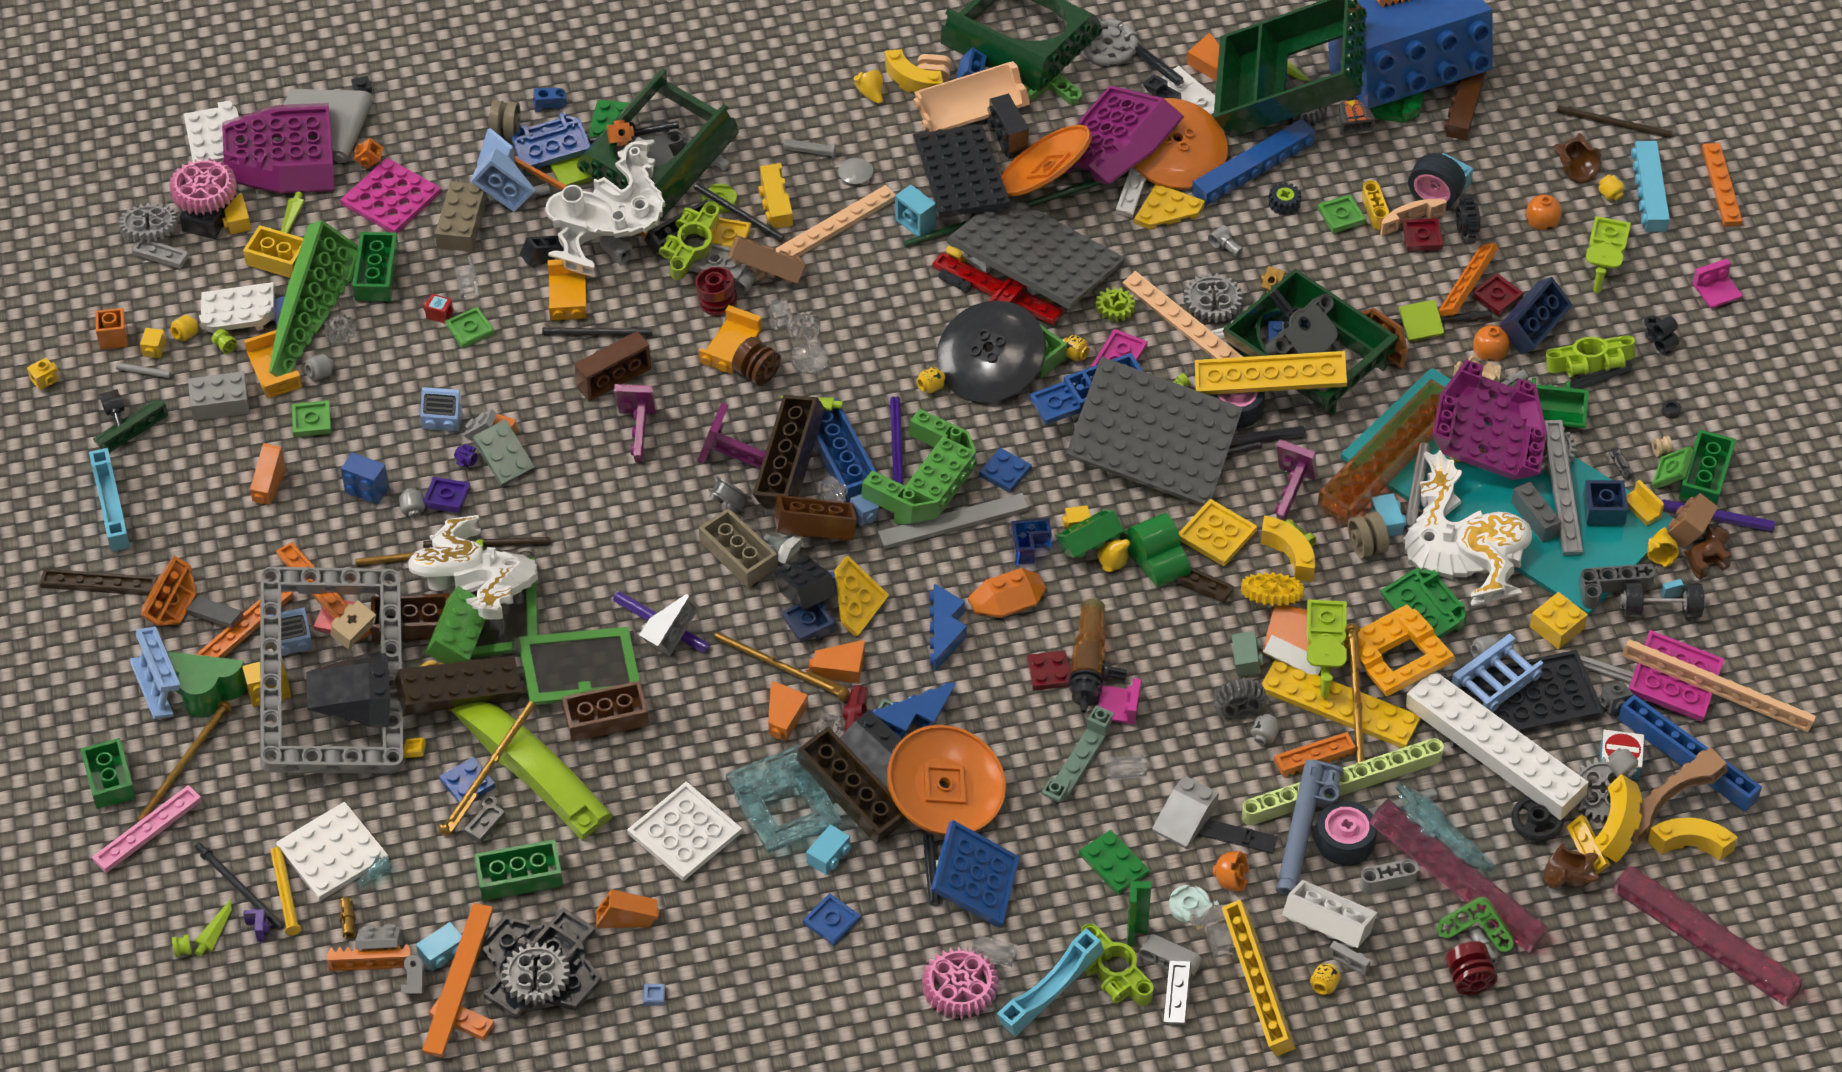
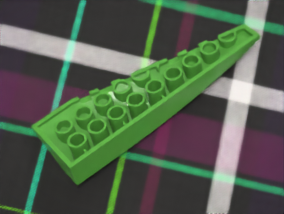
M323 220L308 225L288 284L277 326L269 373L275 377L291 373L297 359L303 355V350L312 341V336L317 333L329 315V310L336 304L338 296L343 293L346 284L351 281L355 271L358 245Z

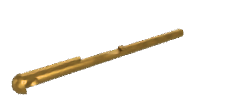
M1350 623L1345 627V632L1349 634L1356 760L1359 763L1365 761L1359 669L1361 668L1358 632L1360 628L1357 624Z
M719 632L714 636V639L837 695L839 701H845L849 698L850 692L847 687L810 670L801 671L791 665L775 660L776 657L764 654Z
M220 701L217 703L218 710L136 819L137 822L153 811L225 713L231 712L229 702Z
M531 701L528 702L445 824H439L438 830L441 835L449 836L453 833L477 798L478 794L475 793L488 776L495 762H499L501 755L536 704Z

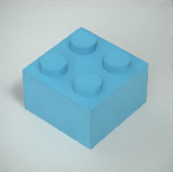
M909 185L895 195V220L917 237L930 233L936 228V203L925 196L919 189Z

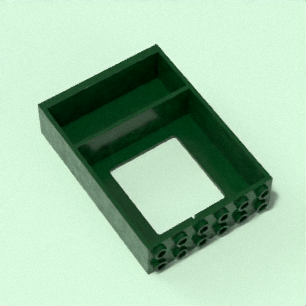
M1322 0L1220 36L1213 118L1232 138L1361 95L1363 86L1362 74L1364 72L1363 59L1365 58L1364 45L1366 43V9L1357 0ZM1343 37L1341 72L1286 90L1287 64L1290 55Z

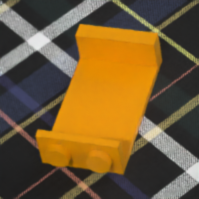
M548 260L550 321L586 319L585 275L566 269L562 260Z
M728 305L725 310L726 321L706 350L700 348L698 351L700 363L719 369L722 372L733 374L735 370L732 368V359L737 348L747 338H757L762 330V317Z
M277 330L244 340L247 355L267 399L302 388L298 370L295 371L294 368L291 373L278 377L269 373Z

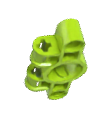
M705 203L700 212L691 208H684L681 218L675 223L677 228H679L677 237L668 235L666 243L663 247H660L659 253L664 258L671 260L670 276L673 279H683L695 260L703 259L710 253L712 248L711 232L719 220V206L717 203ZM689 234H698L701 237H705L706 240L703 246L693 248L684 244L682 239L685 240Z
M1628 335L1609 339L1598 337L1581 338L1573 345L1548 350L1546 352V369L1550 373L1567 371L1568 376L1572 378L1574 375L1583 373L1588 375L1589 372H1597L1602 369L1610 371L1611 368H1625V361L1635 357V338Z
M1095 924L1084 925L1081 933L1087 928L1101 940L1104 950L1085 970V973L1090 976L1097 972L1098 977L1103 982L1100 987L1103 992L1106 991L1112 997L1113 1003L1117 1004L1130 996L1140 1006L1149 1005L1153 1000L1154 987L1152 982L1136 967L1137 956L1135 951L1127 944L1112 942ZM1112 957H1121L1128 964L1130 963L1131 967H1127L1123 972L1115 973L1104 967L1102 963Z

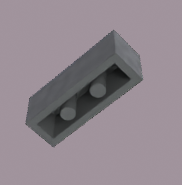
M1528 482L1514 488L1511 503L1524 520L1529 523L1531 529L1543 543L1559 536L1561 520L1532 483Z

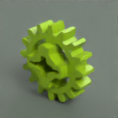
M1113 287L1111 291L1106 288V293L1101 291L1100 296L1096 297L1095 308L1097 309V314H1102V319L1108 317L1109 322L1112 319H1115V322H1118V319L1125 321V317L1130 318L1131 313H1134V296L1129 295L1128 290L1123 292V288L1116 290Z

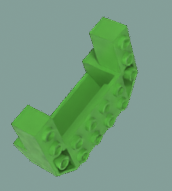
M919 408L910 420L909 436L933 446L934 449L905 486L875 471H871L862 483L861 497L893 512L895 524H910L937 519L977 464V460H975L976 450L969 431Z

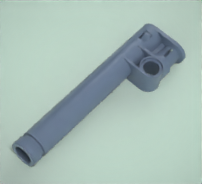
M1318 760L1305 761L1276 886L1277 893L1288 896L1299 883L1316 806L1325 808L1338 799L1340 790L1339 780L1340 776L1344 775V769L1337 765ZM1324 794L1331 795L1333 799L1326 798Z

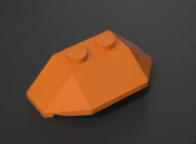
M175 555L172 557L142 606V617L157 626L181 623L187 612L186 608L192 603L196 595L190 564Z
M1019 568L985 580L968 597V602L977 615L983 614L1002 618L1037 606L1046 591V586L1038 573Z

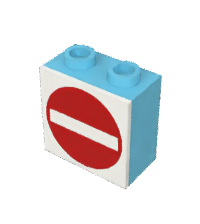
M1604 730L1601 739L1600 762H1602L1603 757H1605L1606 762H1609L1608 757L1618 748L1628 749L1638 760V766L1636 767L1638 771L1632 776L1631 780H1639L1642 770L1644 735Z

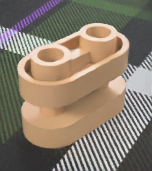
M922 54L918 57L917 67L930 71H941L944 83L950 78L952 60L944 55Z

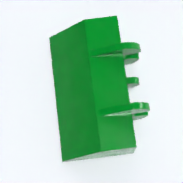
M1532 378L1531 383L1536 384V378ZM1566 381L1565 387H1555L1552 384H1548V386L1536 385L1544 421L1562 420L1563 426L1586 428L1589 390L1570 388V381Z

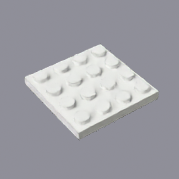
M685 782L628 828L627 832L628 835L676 876L685 881L742 833V828L689 783Z
M345 802L276 842V847H281L283 856L319 901L389 860L387 853Z

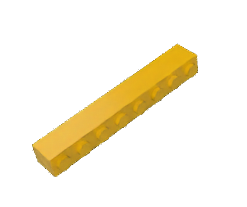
M1241 899L1223 906L1222 910L1268 1046L1275 1056L1278 1057L1296 1048L1250 914Z

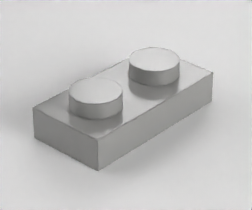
M491 409L485 413L482 412L474 419H470L466 424L467 429L464 436L470 440L474 435L491 427L497 413Z
M1333 941L1330 946L1329 957L1365 976L1369 971L1370 960L1364 954L1351 950L1347 945Z

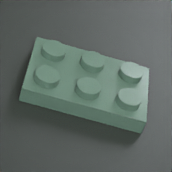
M506 419L472 437L500 486L534 469L532 462Z

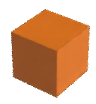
M124 309L95 311L96 334L100 350L128 347V325Z

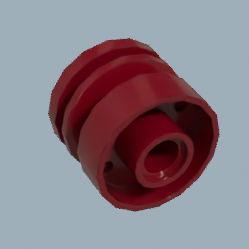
M710 267L698 274L696 289L702 311L709 315L718 316L726 314L725 310L728 305L736 306L737 294L733 275L729 270L723 267Z
M1480 941L1462 943L1446 954L1445 961L1452 975L1455 989L1459 994H1479L1488 990L1497 982L1498 975L1491 962V957L1485 943Z

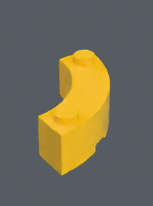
M902 49L885 51L886 71L891 80L897 82L901 89L911 93L943 83L941 71L925 70L913 65L906 59Z
M1264 515L1260 544L1272 547L1281 553L1284 552L1290 559L1296 580L1313 582L1315 556L1307 538L1291 524L1275 517Z
M1620 774L1607 787L1611 798L1610 812L1606 824L1594 839L1599 851L1616 863L1632 844L1630 839L1634 831L1638 830L1642 817L1639 813L1640 804L1642 803L1640 789L1637 783L1623 774Z
M1675 818L1653 826L1650 829L1647 842L1661 855L1674 849L1684 848V846H1694L1698 850L1706 852L1721 861L1735 850L1738 837L1728 829L1711 821L1698 818Z

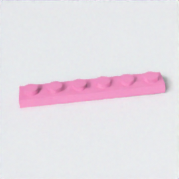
M189 785L95 854L92 857L93 861L105 873L109 872L202 802L201 796Z

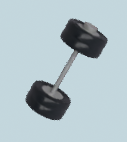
M1627 582L1624 583L1622 588L1620 606H1622L1624 617L1639 618L1642 616L1644 602H1682V611L1685 618H1701L1706 605V597L1701 583H1685L1682 590V599L1644 598L1641 583Z

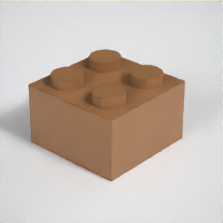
M1701 493L1695 498L1690 497L1685 506L1681 505L1676 511L1677 517L1673 518L1668 524L1669 535L1680 547L1685 549L1703 534L1718 506Z

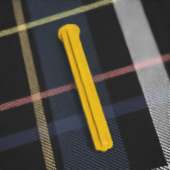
M277 846L272 848L270 852L286 923L285 933L292 936L301 932V926L297 922L281 847Z

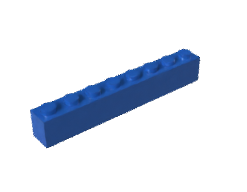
M1300 119L1194 180L1192 194L1196 198L1204 200L1205 206L1217 201L1232 190L1243 186L1251 179L1257 178L1260 174L1269 171L1277 164L1283 163L1289 157L1312 146L1315 142L1316 131L1303 119Z
M1636 695L1630 697L1621 706L1618 720L1637 734H1643L1644 739L1681 766L1688 762L1691 763L1696 759L1699 752L1708 749L1707 746ZM1723 759L1727 763L1728 772L1713 784L1708 785L1747 812L1758 801L1762 786Z

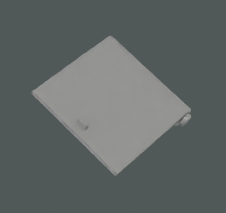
M290 89L283 105L329 103L332 158L337 163H346L374 98L366 91ZM317 136L309 137L310 140H315L318 138ZM279 137L273 138V141L279 142L282 140Z

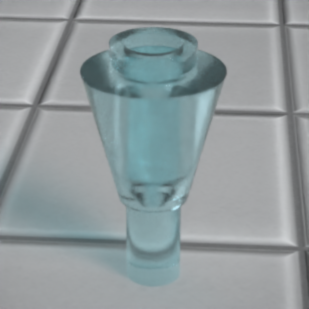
M377 856L366 871V874L356 881L357 884L362 888L370 880L390 872L391 869L389 867L391 863L385 856L382 858Z

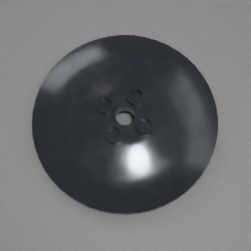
M1006 301L982 302L965 309L947 325L938 343L937 366L945 375V384L959 397L982 404L1002 402L1025 390L1039 374L1046 354L1044 333L1036 318L1023 307ZM986 346H994L991 351H984Z

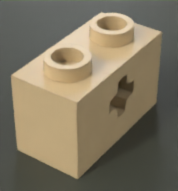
M357 600L353 605L347 606L340 618L334 619L331 623L330 635L347 649H350L375 623L376 614Z

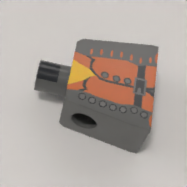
M1354 97L1340 103L1339 125L1341 135L1374 130L1375 117L1371 110L1367 109L1360 100H1354Z

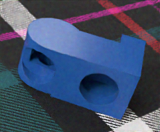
M562 88L534 89L533 104L535 112H542V108H564L567 105L565 90Z

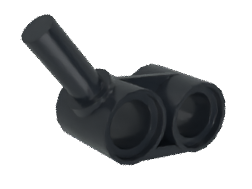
M118 389L99 394L106 416H113L117 428L123 424L120 414L125 411Z

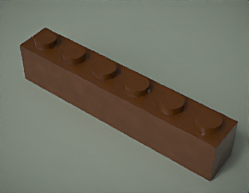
M1487 71L1458 80L1460 83H1457L1455 88L1457 95L1452 97L1451 105L1453 107H1449V119H1446L1444 129L1447 130L1446 137L1467 141Z

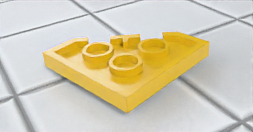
M1155 185L1135 216L1134 224L1147 229H1154L1160 224L1166 223L1170 225L1181 222V219L1198 218L1205 206V201L1171 188Z
M846 556L834 570L841 624L856 637L878 611L889 594L855 561Z

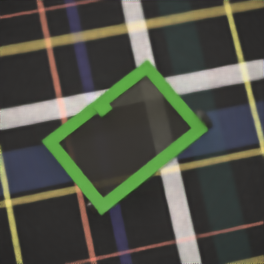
M521 551L518 553V555H524L529 559L535 560V554L531 551ZM537 581L532 583L531 587L521 590L522 592L513 595L512 604H501L503 619H486L470 659L521 652L518 637L539 635ZM477 591L471 592L473 595L477 596ZM539 644L530 645L531 655H534L535 650L539 649Z
M628 627L512 638L513 656L521 657L529 701L536 705L561 703L563 696L640 681L632 643L635 641L634 632L629 631Z

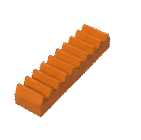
M1348 732L1274 755V762L1281 775L1286 778L1288 774L1294 775L1296 771L1301 773L1306 760L1331 763L1333 759L1338 761L1339 757L1344 759L1348 754L1352 756L1356 746Z
M405 944L403 949L398 945L395 949L391 947L387 948V950H384V948H379L378 950L371 948L370 950L362 949V951H359L355 947L354 951H351L350 947H347L343 952L341 947H339L337 952H334L333 948H330L329 952H327V964L329 971L405 968L404 961L412 953L408 944Z

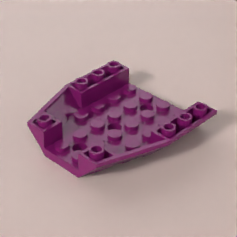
M1110 85L1076 124L1086 126L1092 134V139L1084 154L1065 173L1069 174L1074 167L1090 170L1096 182L1109 185L1151 155L1184 116L1164 98Z
M329 103L274 105L222 122L224 165H228L232 169L237 184L280 194L296 193L297 191L301 193L334 191ZM310 136H317V137H318V138L315 139V140H310V139H309ZM279 137L282 140L279 142L273 141V138ZM239 139L245 140L244 143H237L236 141Z
M1466 359L1439 397L1432 436L1442 454L1512 480L1539 475L1547 430L1536 384L1518 379L1514 387H1510L1483 377L1484 365Z

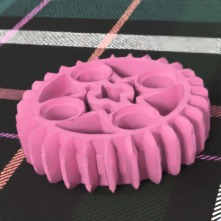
M202 158L201 161L195 159L193 163L188 161V165L182 164V169L177 168V173H173V177L170 178L169 188L174 204H177L178 208H182L183 212L188 210L189 214L194 211L196 215L199 212H202L204 215L205 212H210L211 214L213 210L218 212L220 207L224 209V204L229 205L230 200H234V195H236L237 183L232 169L228 165H224L223 161L218 163L217 159L211 161L209 158L207 161H204Z
M950 947L949 953L942 950V956L935 954V960H929V965L925 966V972L922 975L923 994L926 996L927 1003L931 1002V1008L937 1007V1013L944 1011L945 1017L948 1014H952L953 1019L956 1015H960L961 1020L964 1015H968L971 1019L972 1013L979 1016V1010L985 1012L986 1006L991 1007L992 1001L996 999V994L998 993L999 979L994 963H990L989 957L984 959L983 953L976 955V949L973 952H969L968 947H966L965 951H961L960 947H958L957 951H953ZM982 975L986 977L987 985L979 980ZM934 981L941 985L938 991L935 990Z

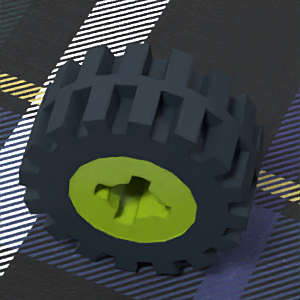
M1286 182L1284 184L1278 183V186L1274 185L1269 192L1268 204L1270 209L1274 210V213L1279 212V215L1285 214V216L1289 213L1291 215L1294 214V211L1297 212L1301 204V191L1298 190L1297 186L1293 187L1294 184L1288 185Z

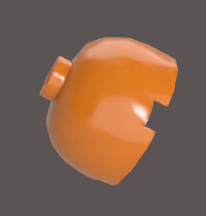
M1546 194L1538 195L1528 203L1525 218L1528 219L1529 225L1535 229L1547 230L1548 227L1553 229L1560 224L1562 209L1556 198Z
M1486 325L1475 334L1473 351L1477 357L1488 361V359L1499 361L1508 355L1510 339L1500 326Z
M1229 851L1222 854L1217 860L1216 865L1213 866V876L1216 877L1219 885L1225 890L1243 892L1246 889L1248 879L1244 880L1245 873H1249L1247 855L1242 853V851Z

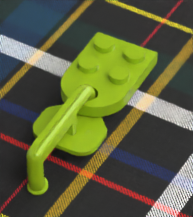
M1595 216L1585 259L1590 264L1598 265L1593 287L1596 295L1602 290L1605 273L1607 272L1606 268H1619L1622 265L1631 226L1630 222Z
M1308 599L1306 636L1309 645L1307 646V661L1312 666L1321 667L1320 694L1323 699H1327L1330 694L1331 681L1333 680V677L1330 675V667H1342L1347 659V649L1343 646L1346 640L1347 602Z

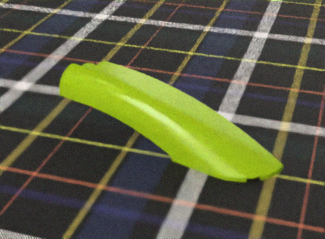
M486 702L462 705L452 709V712L491 754L494 753L516 721L501 708ZM522 725L501 755L499 763L528 785L583 841L611 820L613 814L555 753Z

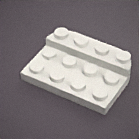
M231 101L218 102V108L184 113L193 162H195V159L201 161L202 158L204 161L210 158L211 161L217 159L218 163L224 162L222 122L239 117L238 111ZM243 139L236 141L237 143H244Z
M274 282L202 292L201 315H199L204 330L214 334L219 329L232 330L253 326L256 327L257 331L264 329L263 326L275 318Z

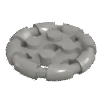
M1106 19V21H1100L1102 28L1107 27V29H1103L1101 35L1097 36L1080 53L1085 59L1091 60L1097 65H1120L1129 61L1131 56L1136 54L1135 46L1137 47V43H1139L1138 35L1128 24L1124 25L1122 21L1116 19Z

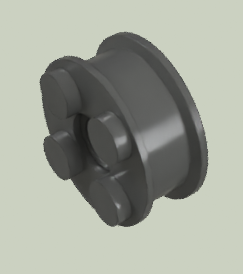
M717 476L718 481L713 489H708L711 493L710 497L721 504L723 501L726 502V507L737 514L739 511L744 513L743 507L748 499L752 500V498L733 484Z

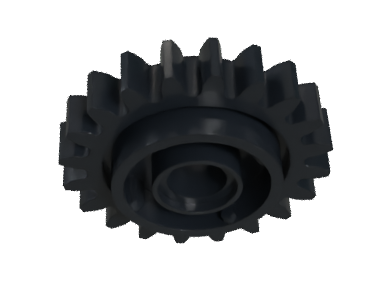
M1471 194L1460 195V203L1456 206L1457 231L1459 235H1462L1463 243L1474 244L1476 243L1475 240H1477L1476 235L1480 232V212L1477 203H1474L1473 196Z

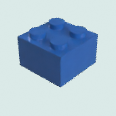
M352 452L341 467L346 493L362 498L367 502L380 503L389 489L385 464Z

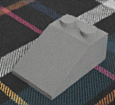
M685 594L649 618L648 622L642 626L639 636L650 646L670 657L700 606L690 596Z
M1184 775L1170 794L1152 827V831L1187 849L1207 820L1218 808L1219 793Z

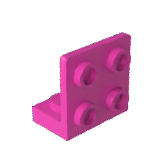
M1728 259L1695 269L1692 284L1710 308L1742 298L1741 292L1728 276L1731 266Z
M1133 678L1132 686L1128 685V689L1102 686L1098 706L1114 713L1112 722L1135 725L1141 691V679Z

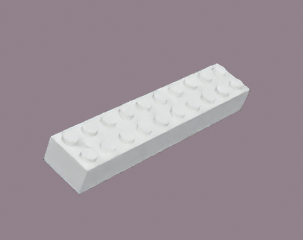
M1436 671L1424 677L1407 693L1406 707L1533 801L1545 806L1559 820L1564 818L1587 796L1588 781Z

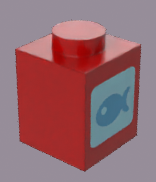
M431 294L423 306L426 319L444 324L454 312L452 299L436 294Z

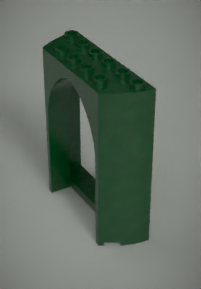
M972 0L959 13L950 8L946 10L947 20L946 24L942 25L941 44L963 55L974 47L987 55L985 65L990 68L1013 61L1018 66L1021 83L1040 92L1076 56H1079L1097 36L1101 35L1103 28L1099 19L1094 14L1065 0H1031L1055 12L1064 21L1066 29L1063 34L1047 40H1018L974 21L995 0Z
M664 68L653 76L610 124L614 125V121L624 120L625 123L630 122L657 92L707 121L673 159L653 168V177L650 179L655 183V187L662 192V198L665 201L662 219L739 133L735 118H731L727 112L729 109L727 105L723 104L716 110L667 81V70ZM606 128L579 158L577 168L582 173L592 176L593 179L599 180L605 177L622 190L629 184L625 175L615 166V163L618 162L614 155L615 143L609 144Z
M1294 269L1291 273H1287L1279 283H1275L1271 290L1262 294L1258 301L1250 304L1248 309L1240 313L1233 322L1228 323L1223 329L1224 337L1230 346L1246 357L1268 356L1260 332L1264 326L1268 325V321H1282L1281 317L1284 315L1269 297L1272 291L1277 289L1291 307L1297 306L1299 309H1303L1310 301L1323 294L1330 295L1334 304L1326 315L1337 329L1336 340L1363 359L1346 373L1347 387H1331L1325 392L1319 388L1298 389L1296 391L1334 415L1336 413L1337 401L1375 367L1382 371L1387 368V358L1389 355H1393L1398 336L1297 269Z

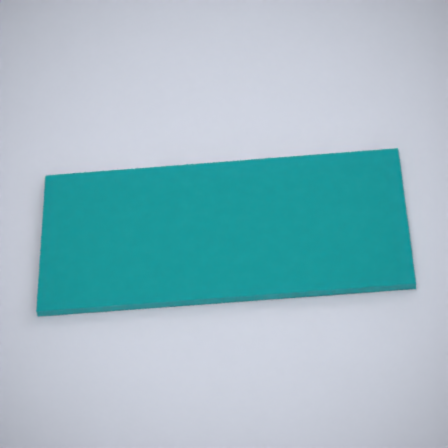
M1434 368L1429 369L1341 453V459L1409 502L1420 443H1428L1430 445L1429 453L1432 455L1437 454L1440 450L1432 433L1440 394L1451 379ZM1574 457V462L1570 464V473L1582 541V555L1563 556L1560 534L1542 543L1531 529V543L1523 549L1521 567H1514V570L1553 595L1560 592L1589 616L1595 609L1585 608L1582 604L1578 589L1582 570L1596 567L1638 565L1647 556L1649 538L1651 539L1664 527L1669 530L1667 526L1673 517L1662 512L1659 520L1646 527L1628 509L1625 525L1586 524L1583 499L1586 480L1612 479ZM1463 461L1454 463L1455 468L1462 471L1461 477L1454 484V494L1461 500V504L1446 515L1445 518L1448 521L1459 522L1480 510L1482 515L1493 512H1507L1524 519L1511 502L1514 488L1528 482L1532 483L1556 514L1551 477L1547 471H1544L1543 474L1512 480ZM1428 462L1424 481H1428L1427 474L1432 472ZM1625 488V490H1626V495H1627V494H1629L1631 491H1629L1628 489ZM1420 499L1419 509L1423 511L1425 507L1422 506ZM1611 592L1601 593L1599 605Z

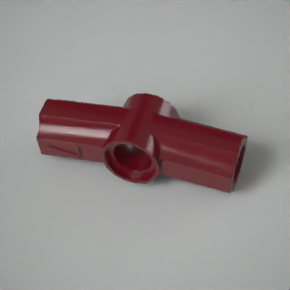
M854 685V688L851 689L848 705L843 707L844 733L859 717L868 711L866 704L869 691L867 687Z

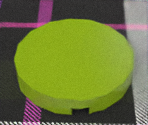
M719 183L713 184L708 188L736 206L737 192L731 186ZM702 194V201L707 199L708 202H715ZM718 204L719 214L729 212L728 209Z

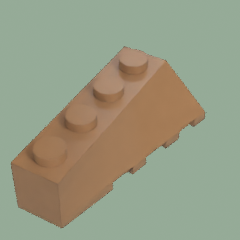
M738 235L735 236L728 254L732 259L731 262L741 266L744 263L749 265V269L756 272L760 269L765 271V275L775 278V276L781 277L782 281L788 284H792V282L798 284L806 265L800 256H792L782 250L778 253L776 249L770 246H759L758 242Z

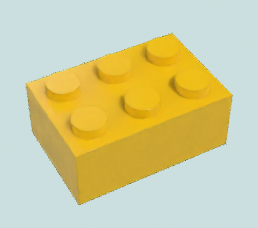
M259 225L243 249L245 263L254 268L291 278L304 238Z

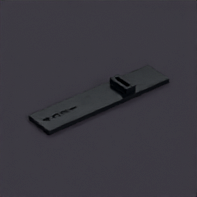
M1210 819L1207 820L1197 834L1198 836L1273 854L1278 837Z

